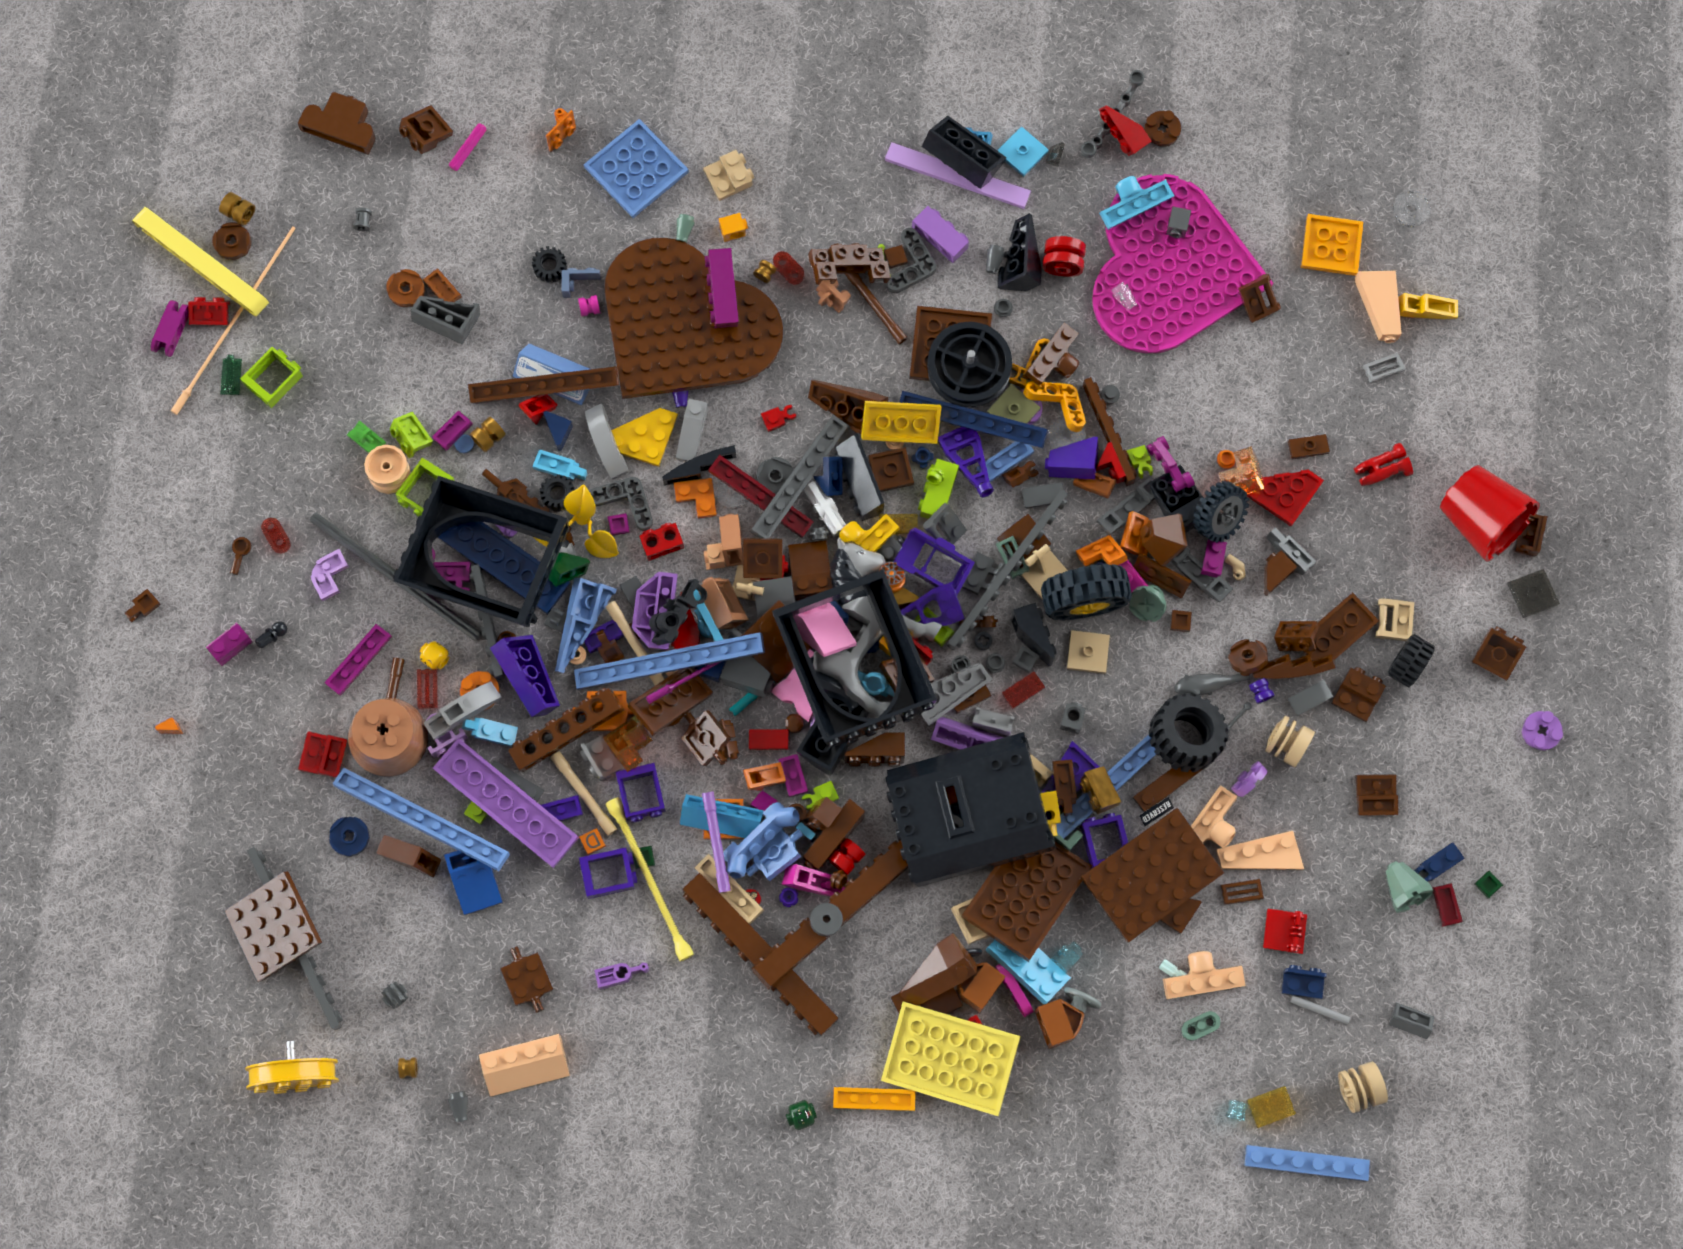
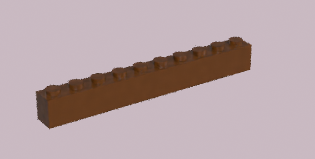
M895 840L889 845L887 853L884 855L880 853L873 860L875 863L872 866H865L858 873L860 876L856 880L850 879L844 885L845 889L841 893L837 891L829 898V903L838 907L842 913L843 922L841 927L909 868L907 861L903 860L901 856L902 841L898 842ZM808 917L799 924L800 928L796 932L792 930L784 937L786 941L781 945L778 943L769 950L771 954L766 958L762 956L754 963L756 967L753 973L768 990L830 937L820 936L815 933L811 928ZM823 917L825 923L830 922L828 917Z
M701 873L696 875L682 889L685 893L683 898L690 905L694 903L698 907L696 911L703 919L708 917L712 922L710 926L717 933L721 931L726 936L724 941L731 948L735 946L740 951L738 953L739 957L745 963L749 961L753 965L752 970L756 967L754 963L762 956L766 958L771 954L769 952L771 949L770 945ZM793 970L771 988L773 992L777 990L781 994L779 998L786 1006L790 1004L795 1009L793 1013L800 1021L806 1020L809 1024L807 1028L815 1036L817 1034L822 1036L839 1020L834 1012Z

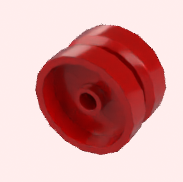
M1055 236L1047 239L1044 249L1046 255L1043 258V270L1056 276H1079L1083 273L1085 243L1079 239L1067 236Z

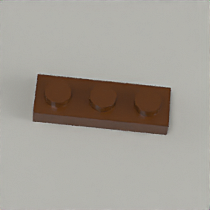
M1141 553L1133 566L1142 578L1181 599L1192 581L1166 566H1160L1158 562Z

